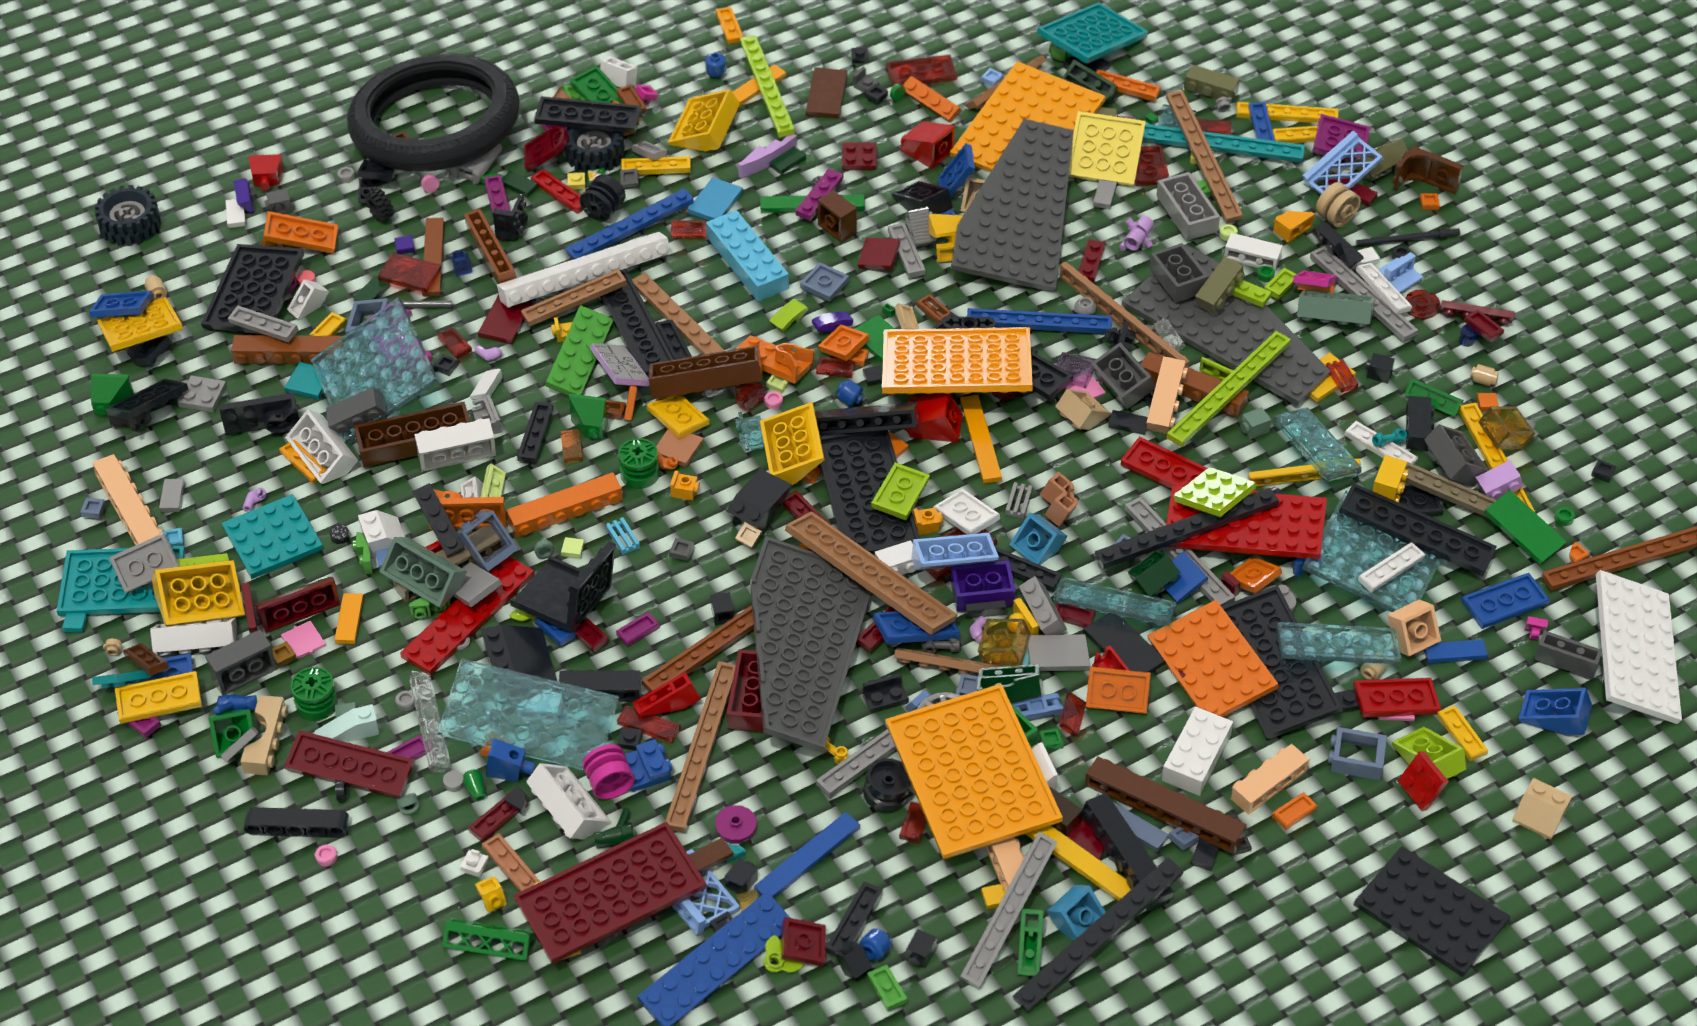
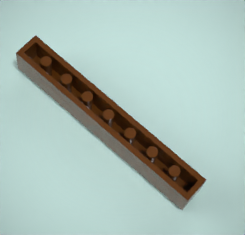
M1098 756L1086 772L1085 786L1102 794L1107 793L1109 797L1175 828L1181 827L1186 833H1194L1205 842L1231 854H1235L1246 837L1247 824L1241 820L1227 816L1219 810H1214L1204 805L1202 802L1195 801L1182 793L1168 789L1165 785L1155 783L1145 776H1140L1127 768L1120 767L1108 759Z

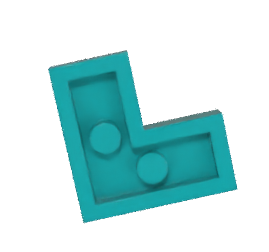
M134 671L92 677L93 685L101 684V688L125 686L126 681H130V684L141 683L143 679L151 678V676L144 671Z

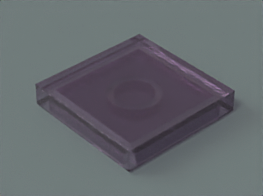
M1062 352L1057 366L1073 375L1071 385L1087 388L1094 372L1091 363L1096 359Z

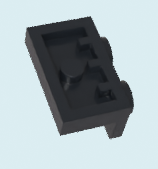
M900 673L863 683V698L870 714L909 703Z

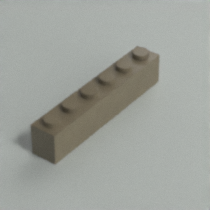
M490 524L468 535L484 560L504 546ZM466 547L464 550L448 558L443 549L436 553L460 568H463L470 562L477 565ZM393 580L394 589L406 604L420 597Z

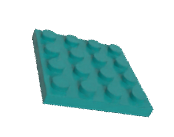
M293 494L221 523L223 530L251 579L324 550L323 544Z

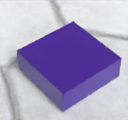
M412 235L394 238L397 254L415 251Z

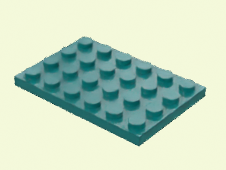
M1099 2L1037 29V34L1042 36L1043 39L1052 42L1056 47L1065 50L1068 54L1075 56L1086 64L1146 38L1149 32Z
M171 546L176 559L185 558L184 546ZM129 548L67 550L57 605L58 616H65L66 613H86V615L160 612L155 598L152 582L129 593L124 592L109 557Z

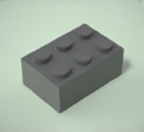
M1183 243L1151 253L1150 270L1175 303L1196 296L1209 278Z
M1121 342L1091 363L1096 376L1126 410L1152 392L1156 387L1150 374Z
M1438 424L1424 439L1428 445V450L1434 454L1437 464L1446 472L1445 476L1451 481H1457L1463 485L1474 487L1477 484L1476 477L1489 471L1461 431Z
M261 629L205 656L212 681L221 695H227L277 670L271 644Z

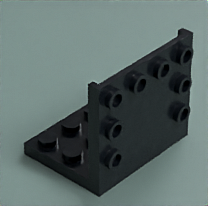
M609 541L604 548L601 547L597 556L589 561L585 569L577 568L549 556L544 566L520 593L511 599L510 606L573 633L611 588L616 544Z

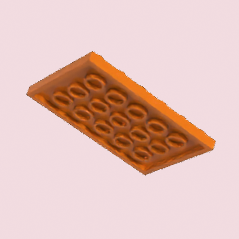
M1217 600L1147 635L1148 641L1163 657L1165 665L1192 703L1198 708L1225 717L1279 688L1277 681ZM1178 670L1186 674L1184 678L1181 677Z

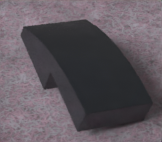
M359 179V203H365V195L377 189V179Z

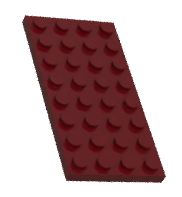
M666 821L514 894L513 897L551 964H554L706 889L707 884Z

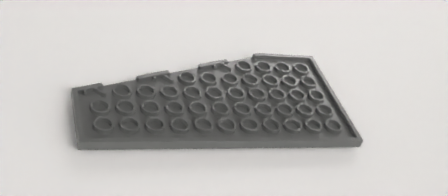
M1023 119L957 225L951 270L1055 292L1074 130Z
M1186 245L1185 247L1210 277L1219 265V262ZM1154 274L1122 300V306L1233 370L1275 331L1290 338V345L1252 381L1296 406H1299L1330 376L1331 371L1266 305L1262 308L1231 295L1225 300L1223 308L1214 315L1196 306L1195 296L1175 303Z
M766 536L750 580L763 731L766 734L823 752L871 592L817 553Z

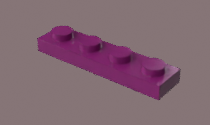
M828 168L797 207L795 215L811 221L818 212V199L832 190L835 191L843 181L844 174Z

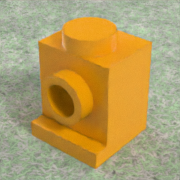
M675 471L670 483L671 497L693 501L695 494H698L700 490V482H697V477L679 474V471Z
M936 508L913 509V516L919 535L940 532V524L943 523L941 512L937 513Z

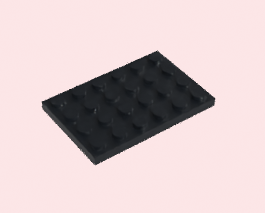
M237 244L202 320L201 325L203 329L258 333L229 323L228 317L237 306L277 318L304 257L303 249Z
M1403 846L1392 856L1355 899L1353 904L1461 977L1465 976L1511 917Z

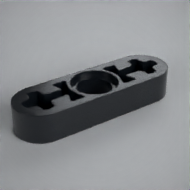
M947 317L943 320V329L967 328L965 327L966 324L974 325L971 328L996 327V322L991 317Z

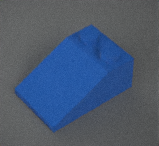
M1586 688L1526 690L1519 721L1563 735H1583L1588 725L1592 702Z

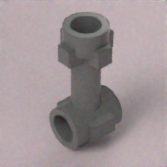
M951 638L950 641H922V649L924 652L933 654L935 649H950V652L960 650V640Z

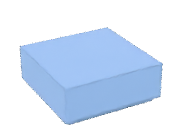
M991 68L981 76V82L990 86L1004 79V74Z

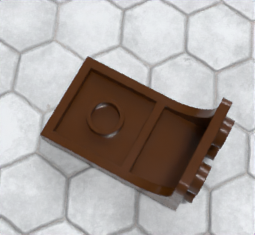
M1412 145L1409 151H1405L1402 161H1398L1395 170L1397 173L1392 181L1394 183L1393 190L1397 191L1403 183L1408 181H1421L1455 195L1459 188L1464 165Z

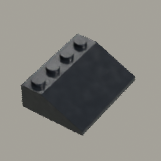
M498 625L481 629L485 651L501 705L533 698L540 693L558 692V681L542 629L511 625Z

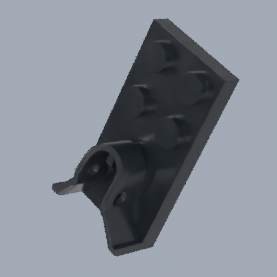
M163 379L107 407L106 411L111 426H130L132 431L145 427L152 420L150 409L158 405H164L172 398L182 396L183 392L189 390L187 383Z
M294 393L219 405L225 435L262 429L273 433L290 432L300 419Z

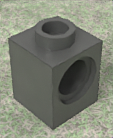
M287 188L266 193L267 200H264L267 211L270 210V212L280 214L293 212Z

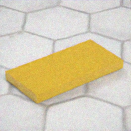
M196 671L115 688L120 724L202 707Z

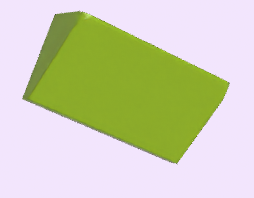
M1204 357L1201 358L1199 371L1223 381L1233 372V370Z

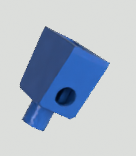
M494 738L488 754L486 777L516 782L519 780L521 772L532 775L535 763L524 760L525 750L523 748Z

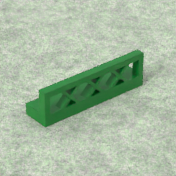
M450 918L445 921L442 947L526 961L528 960L530 942L534 940V933L528 930ZM450 931L458 932L463 940L457 944L450 943ZM472 935H479L484 943L479 947H474L468 938ZM494 938H498L504 944V947L500 950H494L489 942ZM515 941L523 942V954L515 953L510 945Z

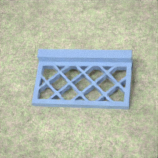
M1352 131L1303 175L1306 186L1312 187L1321 195L1330 186L1328 185V179H1338V182L1341 183V178H1350V182L1344 184L1350 189L1383 160V156L1362 141L1356 132ZM1358 145L1364 148L1363 152H1354V149ZM1363 156V162L1353 163L1354 157ZM1366 156L1376 157L1372 162H1366ZM1351 157V163L1341 164V160ZM1353 167H1363L1360 173H1353ZM1338 168V174L1329 175L1331 169ZM1341 168H1351L1349 174H1341ZM1319 180H1326L1325 186H1317L1316 183Z
M690 849V850H688V851H686V852H687V854L689 855V854L693 853L694 851H693V849ZM709 869L701 874H705L707 880H704L707 887L716 888L719 891V895L706 893V888L704 892L692 895L701 897V904L692 902L689 899L690 897L672 905L696 936L704 933V929L709 926V922L726 911L730 915L740 911V905ZM705 898L716 900V907L704 905ZM720 901L731 905L728 909L719 908L718 906ZM702 910L714 912V916L706 919L702 915Z

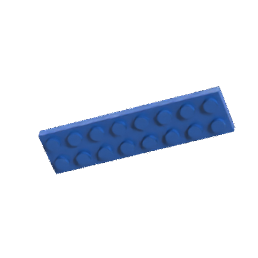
M766 891L639 994L637 1000L660 1026H673L763 952L766 942L770 937L776 935L780 938L782 936V921L784 917L790 918V916Z

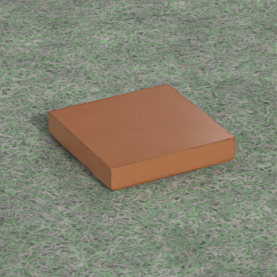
M668 429L656 447L664 458L675 457L678 460V465L687 467L704 440L702 437L691 433L678 439Z

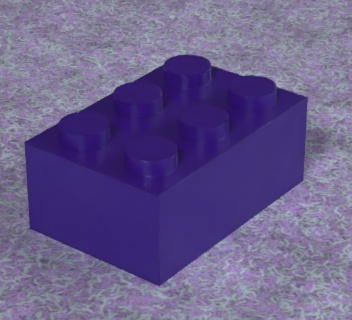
M1009 560L951 566L950 582L956 611H965L967 604L1002 600L1005 601L1006 606H1013L1016 590Z

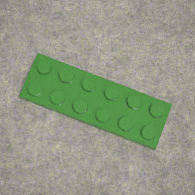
M580 305L545 386L568 396L569 393L581 395L597 359L590 350L591 343H604L613 319Z

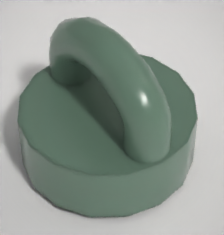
M542 537L535 544L534 552L538 558L546 559L554 553V547L552 542L547 540L546 537Z
M416 793L407 794L396 800L400 812L405 815L415 813L420 806ZM414 803V807H413V808L408 809V810H406V809L404 808L405 806H408V805H411V804Z

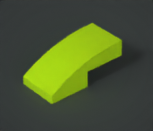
M793 299L777 311L769 322L782 332H785L793 321L798 322L807 312L808 307Z

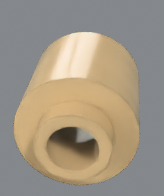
M152 275L146 278V291L151 290L153 294L151 300L154 301L166 297L167 290L159 277Z
M1478 364L1477 367L1472 368L1470 377L1473 378V382L1486 386H1495L1499 372L1495 371L1494 368Z
M1380 652L1372 654L1360 668L1363 677L1367 680H1377L1386 670L1388 658Z

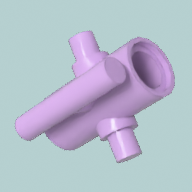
M1141 216L1137 222H1134L1131 218L1125 221L1129 226L1130 232L1119 246L1121 251H1125L1126 248L1137 250L1141 244H1144L1147 248L1153 245L1148 236L1154 227V222L1151 218Z

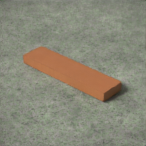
M500 833L482 843L484 851L519 892L533 886L534 883L540 882Z

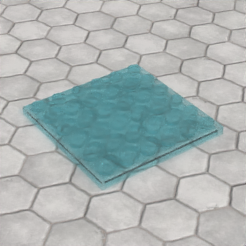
M399 298L393 300L311 359L330 406L371 387L384 394L386 413L367 422L387 418L438 382L404 304ZM354 428L342 433L347 443L350 444L356 440Z
M1346 490L1324 528L1321 558L1312 559L1307 557L1302 569L1390 612H1394L1419 599L1421 600L1442 561V558L1422 549L1420 550L1426 554L1423 560L1371 593L1358 581V577L1409 543L1339 513L1340 507L1349 492Z

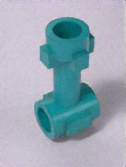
M1400 428L1388 435H1382L1380 432L1372 437V442L1374 446L1384 447L1387 442L1401 444L1407 438V432Z

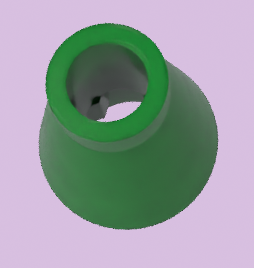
M477 769L465 772L462 782L473 796L474 801H482L486 798L482 773H479Z

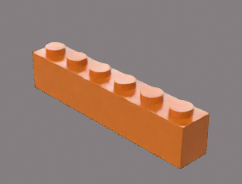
M612 472L506 510L507 520L515 537L518 538L622 501V487Z

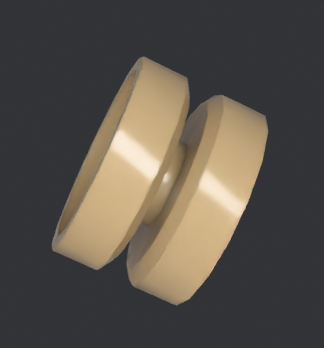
M1336 182L1330 185L1319 197L1316 204V212L1327 219L1333 226L1337 228L1342 227L1357 213L1361 199L1356 193L1351 190L1349 191V188L1344 184Z

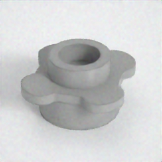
M1231 97L1218 98L1215 101L1216 105H1214V108L1218 109L1219 112L1229 110L1231 108Z

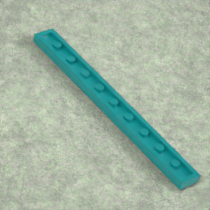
M1145 124L1143 142L1190 148L1180 128ZM1203 132L1212 151L1303 162L1305 145Z

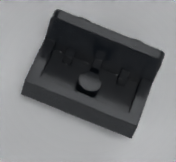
M168 336L157 337L133 345L127 351V354L136 366H150L156 362V358L160 354L167 351V347L172 341Z

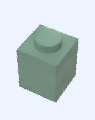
M1262 407L1242 415L1240 427L1242 432L1246 433L1250 439L1270 432L1271 418Z

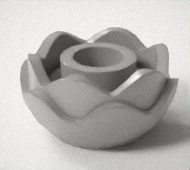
M1082 297L1076 301L1074 311L1077 314L1092 315L1096 312V304L1092 299Z

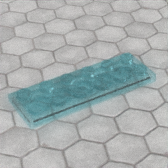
M1308 407L1274 416L1275 424L1327 482L1361 473L1362 467Z
M1061 577L1053 597L1054 601H1058L1061 604H1072L1082 609L1090 608L1100 613L1108 612L1119 617L1135 618L1140 622H1153L1159 626H1170L1177 603Z
M1278 622L1276 626L1281 658L1400 664L1402 660L1395 628Z

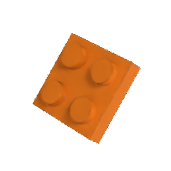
M839 325L818 347L819 351L848 361L870 339L867 333Z
M1252 556L1230 572V574L1241 582L1240 588L1257 593L1280 576L1282 571L1281 567Z

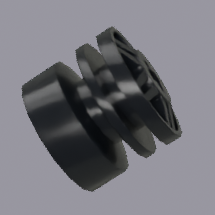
M598 175L581 194L579 201L583 211L588 216L597 221H606L623 203L626 194L623 186L616 179L608 175Z

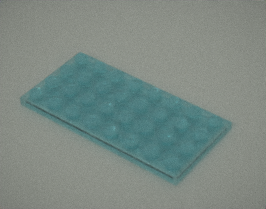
M461 658L438 729V735L490 748L495 738L523 748L527 757L583 770L582 762L584 757L593 749L606 745L619 696Z

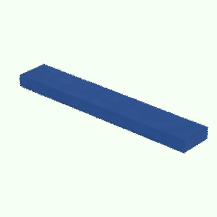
M843 813L754 885V891L760 896L767 891L774 899L858 831L860 824L848 813Z

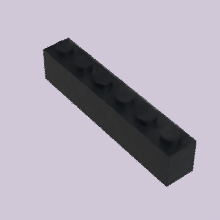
M917 402L815 411L820 436L917 427L920 421Z
M1107 793L1085 801L1082 809L1083 819L1089 823L1095 837L1101 841L1105 852L1111 856L1117 870L1125 877L1127 885L1131 889L1134 888L1157 866ZM1169 887L1145 908L1147 912L1169 904L1174 893L1172 888Z

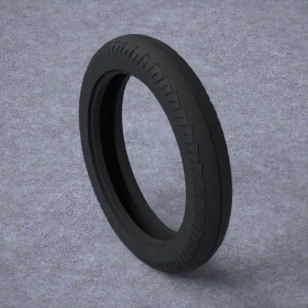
M463 54L420 56L388 67L367 81L352 99L347 114V128L355 147L364 156L379 165L411 172L443 170L477 159L500 144L510 133L517 120L519 95L512 79L500 67L484 59L469 55L464 56ZM440 85L466 86L481 91L492 100L487 111L472 125L442 137L417 140L403 139L389 135L375 125L381 112L394 100L410 92Z

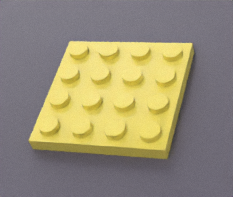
M1078 111L1073 134L1069 177L1092 181L1108 180L1117 182L1119 185L1134 187L1146 121Z

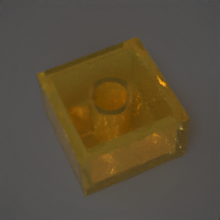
M1490 406L1478 421L1483 432L1487 434L1496 449H1524L1536 434L1517 407Z
M986 619L977 651L984 663L993 665H1022L1031 632L1024 619Z

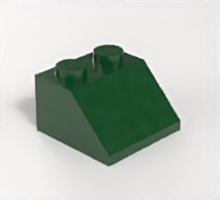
M1160 549L1153 551L1128 571V574L1149 597L1159 594L1164 585L1174 582L1178 578L1177 575L1181 573L1169 556Z

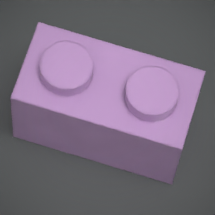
M1510 460L1476 477L1482 494L1496 500L1509 490L1516 492L1524 487L1520 474Z

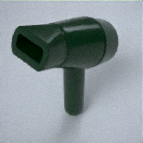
M628 808L622 810L615 827L603 832L593 833L596 848L606 845H618L635 837L633 826L626 824L630 815Z

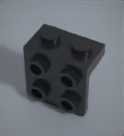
M519 194L512 211L494 209L493 220L497 239L516 242L518 237L522 235L523 225L527 224L528 214L525 211L527 202L524 201L523 194Z

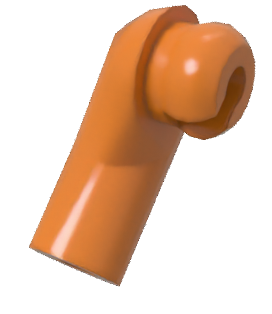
M658 451L659 468L673 470L677 467V458H664Z

